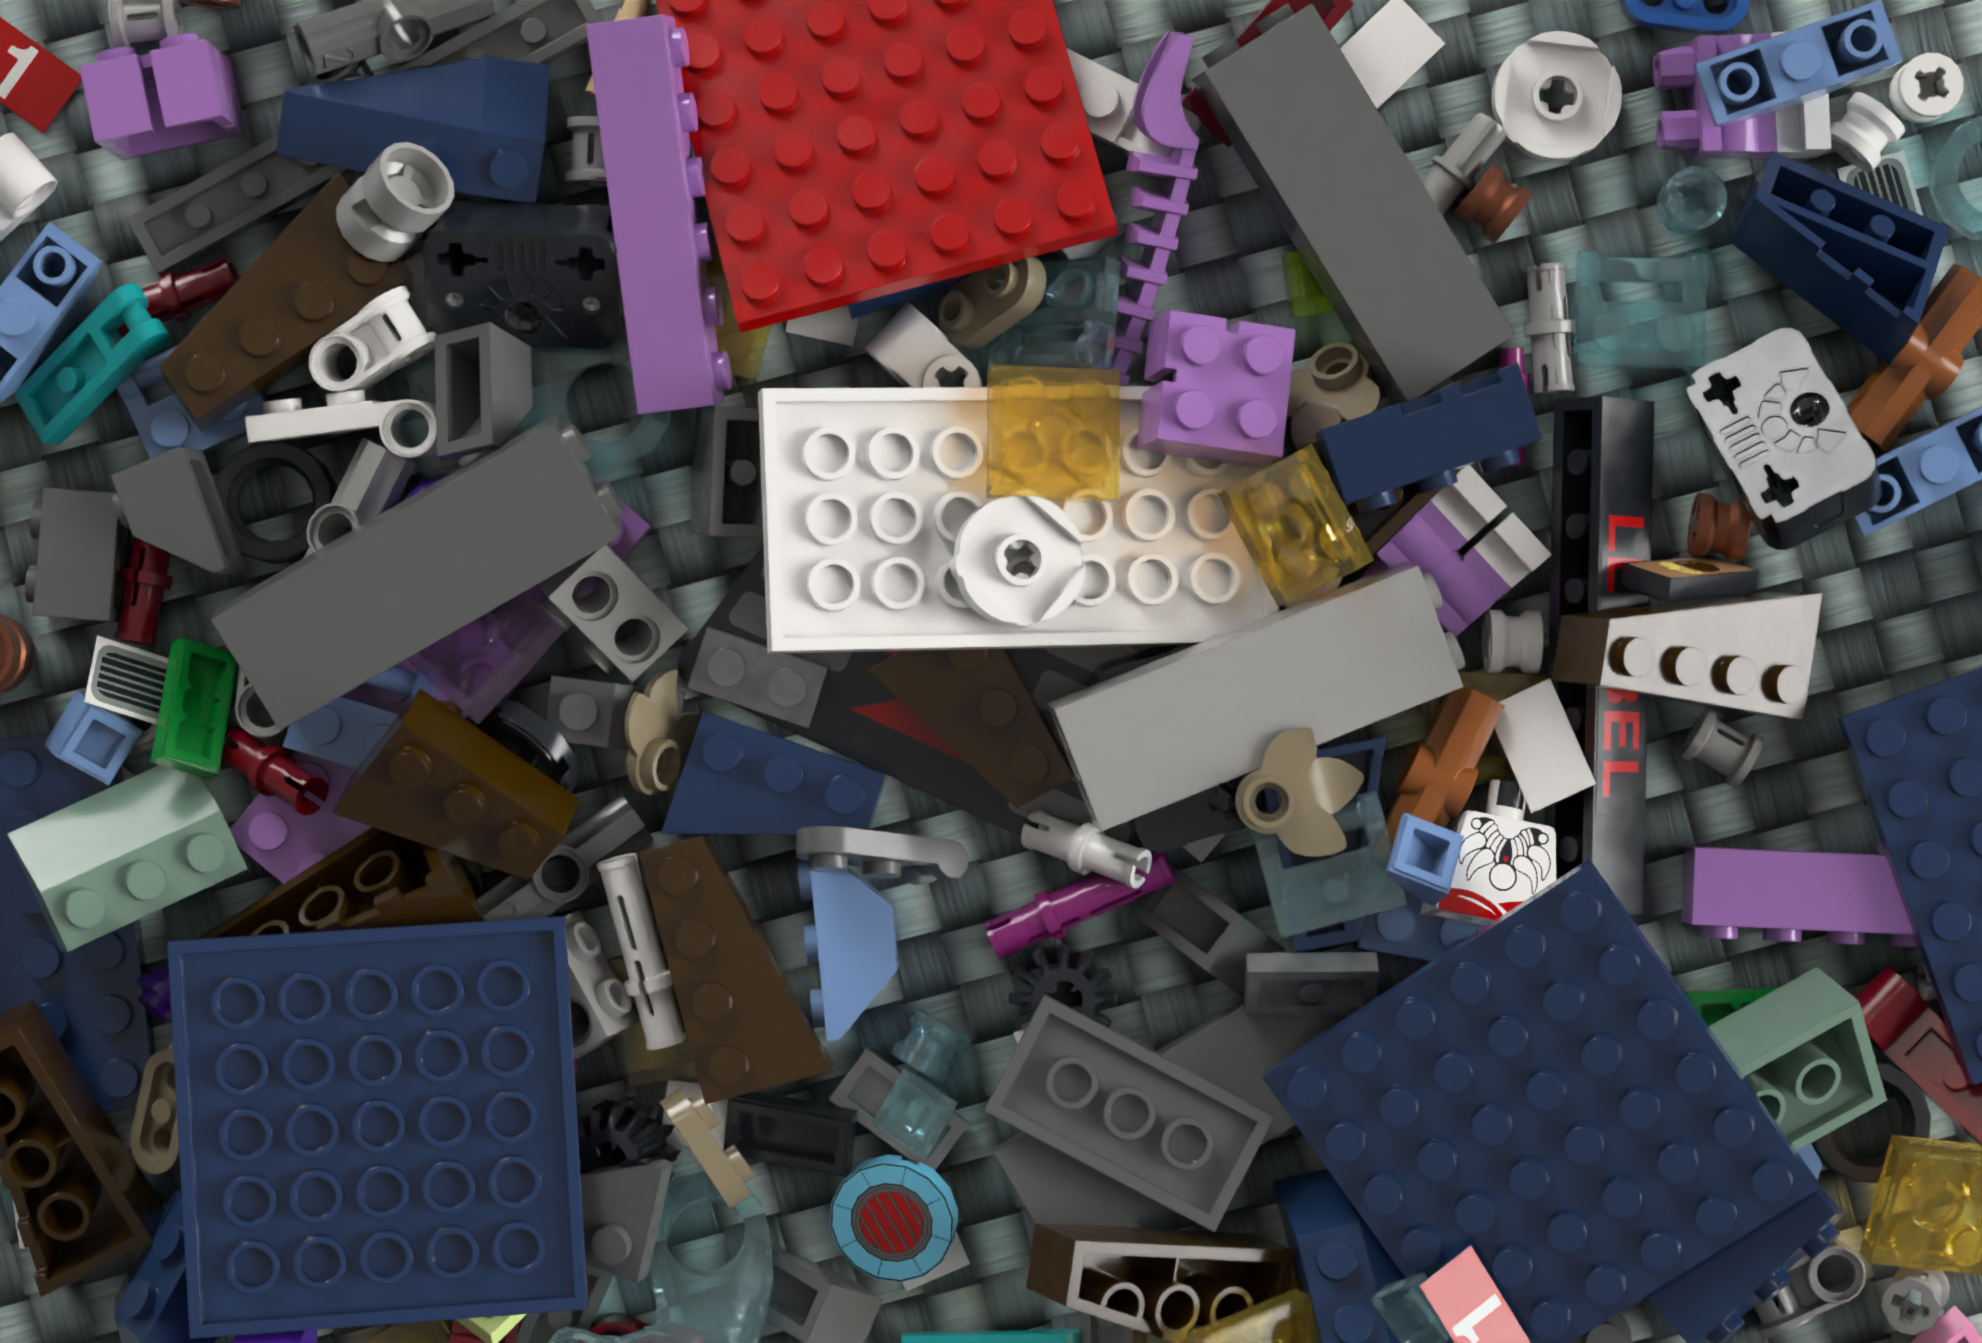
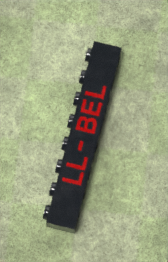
M1607 396L1554 399L1548 679L1550 678L1596 784L1545 807V825L1553 827L1556 833V880L1590 859L1628 914L1643 915L1648 696L1552 680L1562 615L1650 606V597L1625 589V586L1621 585L1624 563L1651 561L1654 401Z

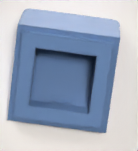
M78 691L49 734L45 746L55 757L109 785L141 735L142 730L111 710L85 703V694Z
M1404 813L1400 818L1386 874L1419 900L1434 906L1449 894L1464 836Z

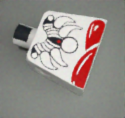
M1491 780L1485 813L1467 810L1461 812L1455 820L1450 821L1448 830L1464 836L1450 891L1446 897L1434 906L1422 902L1420 914L1487 926L1556 881L1555 830L1551 826L1523 821L1526 801L1518 782Z

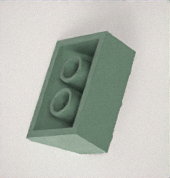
M161 765L6 834L60 951L65 952L76 949L248 869L219 806L201 777Z
M1818 967L1708 1026L1796 1151L1887 1101L1859 1001Z

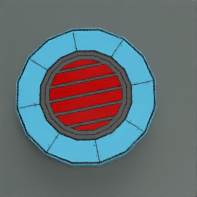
M886 1154L864 1160L843 1179L831 1202L830 1228L838 1249L855 1268L876 1279L904 1282L924 1277L943 1262L955 1239L958 1226V1208L951 1188L933 1168L921 1162H918L916 1165L911 1161L901 1160L903 1156Z

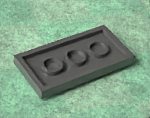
M1046 994L1043 995L984 1108V1111L1213 1232L1216 1231L1275 1118L1274 1114Z

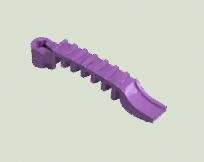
M1167 31L1148 60L1133 99L1132 114L1140 132L1149 139L1172 148L1169 157L1134 151L1129 152L1127 172L1164 178L1161 192L1132 187L1129 206L1155 212L1151 227L1135 223H1128L1125 243L1145 247L1141 261L1122 256L1117 259L1114 271L1115 277L1133 281L1129 295L1106 290L1104 293L1101 310L1121 315L1117 327L1114 328L1093 322L1087 340L1088 343L1098 345L1094 358L1083 355L1073 356L1071 367L1055 381L1023 373L1017 387L1115 386L1116 384L1128 386L1130 374L1127 370L1133 355L1140 354L1143 342L1140 337L1145 323L1153 321L1156 311L1153 302L1158 288L1166 284L1168 277L1165 270L1170 252L1177 250L1179 239L1176 236V231L1180 218L1187 216L1189 208L1186 200L1190 182L1196 180L1198 173L1194 159L1200 139L1194 134L1187 123L1181 101L1182 82L1194 36L1174 31Z

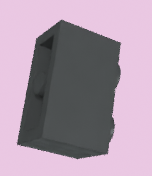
M719 406L696 408L691 533L706 536L763 538L759 408Z
M43 487L42 501L34 502L30 518L31 536L33 539H39L37 565H30L28 567L25 580V597L28 603H33V616L119 622L125 583L120 582L122 568H128L131 529H126L116 515L112 502L114 493Z

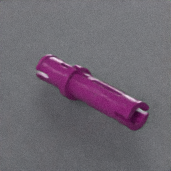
M1149 850L1152 854L1149 873L1147 874L1135 869V874L1146 879L1137 889L1096 873L1051 894L1047 890L1034 895L1035 901L1010 913L985 921L984 926L997 956L1002 960L1027 946L1050 937L1057 941L1067 936L1066 930L1086 920L1116 909L1152 891L1176 883L1164 853Z

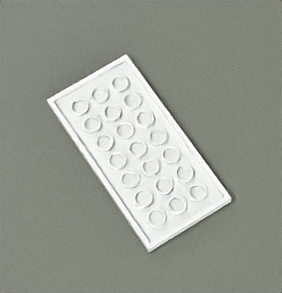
M1153 386L762 388L758 392L767 654L1164 646L1201 643L1279 612L1272 463L1261 468L1136 450L1142 393ZM1028 495L1042 497L1063 509L1074 521L1083 542L1080 548L1083 554L1082 566L1085 565L1084 580L1077 596L1065 610L1049 620L1020 629L996 624L978 614L962 596L958 583L952 577L950 565L958 533L966 520L975 511L993 500L1010 496L1024 497ZM1023 545V547L1014 551L1007 546L1003 556L1008 561L1006 570L1012 576L1020 572L1028 577L1032 575L1034 568L1030 566L1028 559L1033 552L1029 547Z

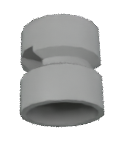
M410 142L394 143L376 158L368 167L365 175L360 177L341 197L336 207V222L342 236L355 250L365 257L380 262L396 261L405 255L422 237L424 231L431 227L450 207L454 198V183L448 169L436 155L424 147Z

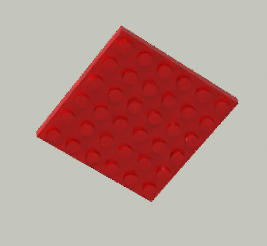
M655 0L659 15L663 14L674 17L676 28L683 27L687 35L690 63L689 66L681 67L684 93L692 92L694 95L698 113V130L689 132L695 158L700 157L703 161L705 199L740 333L1117 235V224L1053 0Z

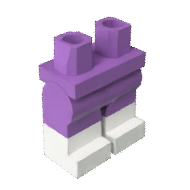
M1785 32L1731 34L1717 37L1716 35L1696 36L1684 47L1658 52L1652 60L1655 89L1686 88L1687 110L1661 111L1657 114L1658 149L1689 152L1690 161L1709 160L1710 158L1767 159L1772 151L1790 159L1818 158L1831 150L1829 94L1765 116L1715 127L1693 66L1696 63Z
M1470 465L1461 468L1456 473L1457 483L1442 487L1369 558L1373 564L1360 577V579L1402 562L1419 565L1421 573L1429 571L1442 597L1443 607L1435 610L1444 633L1451 631L1455 637L1526 575L1534 571L1552 555L1513 512L1499 520L1463 555L1458 552L1476 533L1507 507Z

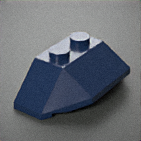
M1328 1169L1273 1182L1288 1247L1295 1250L1293 1267L1312 1343H1447L1449 1338Z
M181 1184L176 1186L165 1206L154 1241L143 1246L115 1298L114 1317L121 1343H215L218 1338L190 1339Z

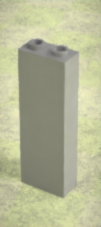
M1402 562L1047 703L1092 824L1102 832L1261 768L1267 745L1283 732L1309 727L1314 732L1317 746L1464 687L1458 669L1465 667V660L1454 634L1451 631L1444 633L1435 610L1443 607V602L1432 574L1429 571L1421 573L1419 565Z

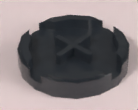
M486 697L478 702L464 718L569 792L578 784L581 771L575 753L563 736L551 724L523 704L504 697Z

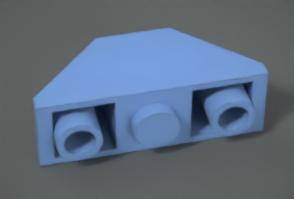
M1877 0L1696 63L1693 67L1715 127L1765 116L1826 95L1897 65L1903 60L1881 0Z
M51 222L45 226L0 286V404L19 389L44 363L77 323L103 264L102 260Z
M1982 406L1875 457L1883 488L1882 496L1871 509L1853 517L1862 537L1868 536L1982 480Z
M809 861L798 862L801 900L813 899L815 925L804 926L807 964L819 963L821 989L810 990L813 1027H825L826 1042L839 1041L898 970L899 963L893 903L849 867L845 872L822 873L810 871Z

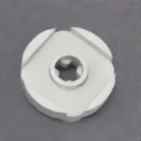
M1566 31L1541 33L1518 46L1500 66L1492 87L1493 115L1497 123L1506 132L1504 141L1531 158L1547 162L1568 161L1592 151L1614 127L1620 113L1622 86L1614 65L1611 67L1607 57L1598 51L1600 48L1590 39ZM1552 80L1562 81L1563 91L1567 94H1573L1574 98L1573 105H1564L1559 114L1549 112L1548 104L1540 101L1539 91L1548 90Z
M1028 495L1024 497H1004L982 506L966 520L955 541L950 571L953 579L958 583L962 596L978 614L996 624L1021 629L1057 616L1075 599L1084 580L1085 565L1082 566L1083 554L1080 548L1083 542L1074 521L1063 509L1042 497ZM1025 545L1033 552L1028 559V563L1034 568V571L1030 577L1021 572L1012 576L1006 570L1008 561L1003 556L1007 546L1016 551Z

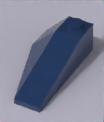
M483 55L465 58L464 61L430 67L424 65L406 68L405 71L365 78L358 76L284 89L276 155L366 173L368 167L387 147L394 143L410 142L424 147L439 158L448 169L454 183V191L536 203L546 139L550 65Z

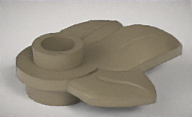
M1345 342L1328 344L1320 348L1312 356L1309 368L1291 371L1287 417H1292L1290 423L1291 436L1298 449L1308 450L1320 447L1316 433L1321 429L1379 409L1381 404L1380 389L1370 380L1371 368L1369 363L1353 345Z
M668 668L656 674L650 679L644 694L634 692L625 713L624 731L629 748L625 761L626 771L634 790L642 794L654 795L660 791H668L677 784L702 716L692 712L678 713L677 669Z
M1311 728L1292 729L1281 733L1267 745L1261 768L1248 774L1239 784L1235 795L1237 813L1243 823L1250 829L1263 834L1276 833L1283 844L1295 854L1318 857L1336 854L1346 849L1347 843L1342 829L1332 814L1340 811L1355 796L1364 781V775L1354 766L1341 759L1316 757V739ZM1265 788L1276 790L1280 796L1279 806L1269 813L1260 811L1255 804L1257 794Z

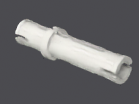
M628 853L603 860L596 865L601 873L614 928L617 932L629 979L624 982L626 994L635 998L646 1039V1049L657 1050L679 1044L687 1039L686 1032L683 1031L672 990L673 981L669 968H666L654 924V917L637 860L639 858L637 853Z

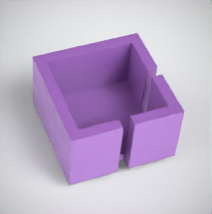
M186 33L163 38L159 41L160 49L149 51L150 54L141 56L135 53L134 47H117L103 50L96 54L97 62L79 66L94 141L121 160L246 135L231 60L221 51H218L207 39L199 40L197 34Z
M1169 310L1151 322L1144 380L1157 382L1172 372L1173 380L1172 382L1162 380L1142 393L1136 450L1261 468L1282 458L1296 329L1240 320L1226 328L1227 318Z

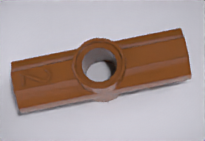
M1953 263L1927 298L1919 325L1892 363L1888 365L1876 356L1879 364L1846 406L1864 441L1866 440L1876 449L1886 453L1922 403L1943 393L1959 374L1963 365L1961 351L1982 326V278L1972 273L1962 265Z
M1467 686L1447 693L1436 712L1424 742L1420 740L1415 745L1400 773L1395 787V793L1398 795L1370 850V856L1386 864L1389 863L1400 818L1404 813L1446 828L1450 819L1455 820L1475 785L1479 772L1476 765L1505 705Z

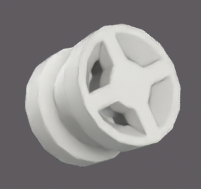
M1924 53L1914 57L1894 74L1889 85V98L1893 109L1903 119L1912 123H1928L1940 118L1959 102L1963 93V77L1959 67L1951 58L1940 53ZM1934 82H1935L1936 85H1937V92H1938L1941 96L1935 94V87H1934V85H1933Z
M1856 92L1846 103L1847 113L1840 121H1832L1830 123L1831 147L1855 167L1863 171L1872 172L1881 162V150L1886 144L1897 142L1904 134L1905 127L1882 103L1864 93Z
M1486 610L1483 619L1481 643L1482 662L1486 673H1500L1505 667H1518L1525 674H1538L1542 663L1544 640L1540 611L1525 610L1519 616H1506L1502 610Z

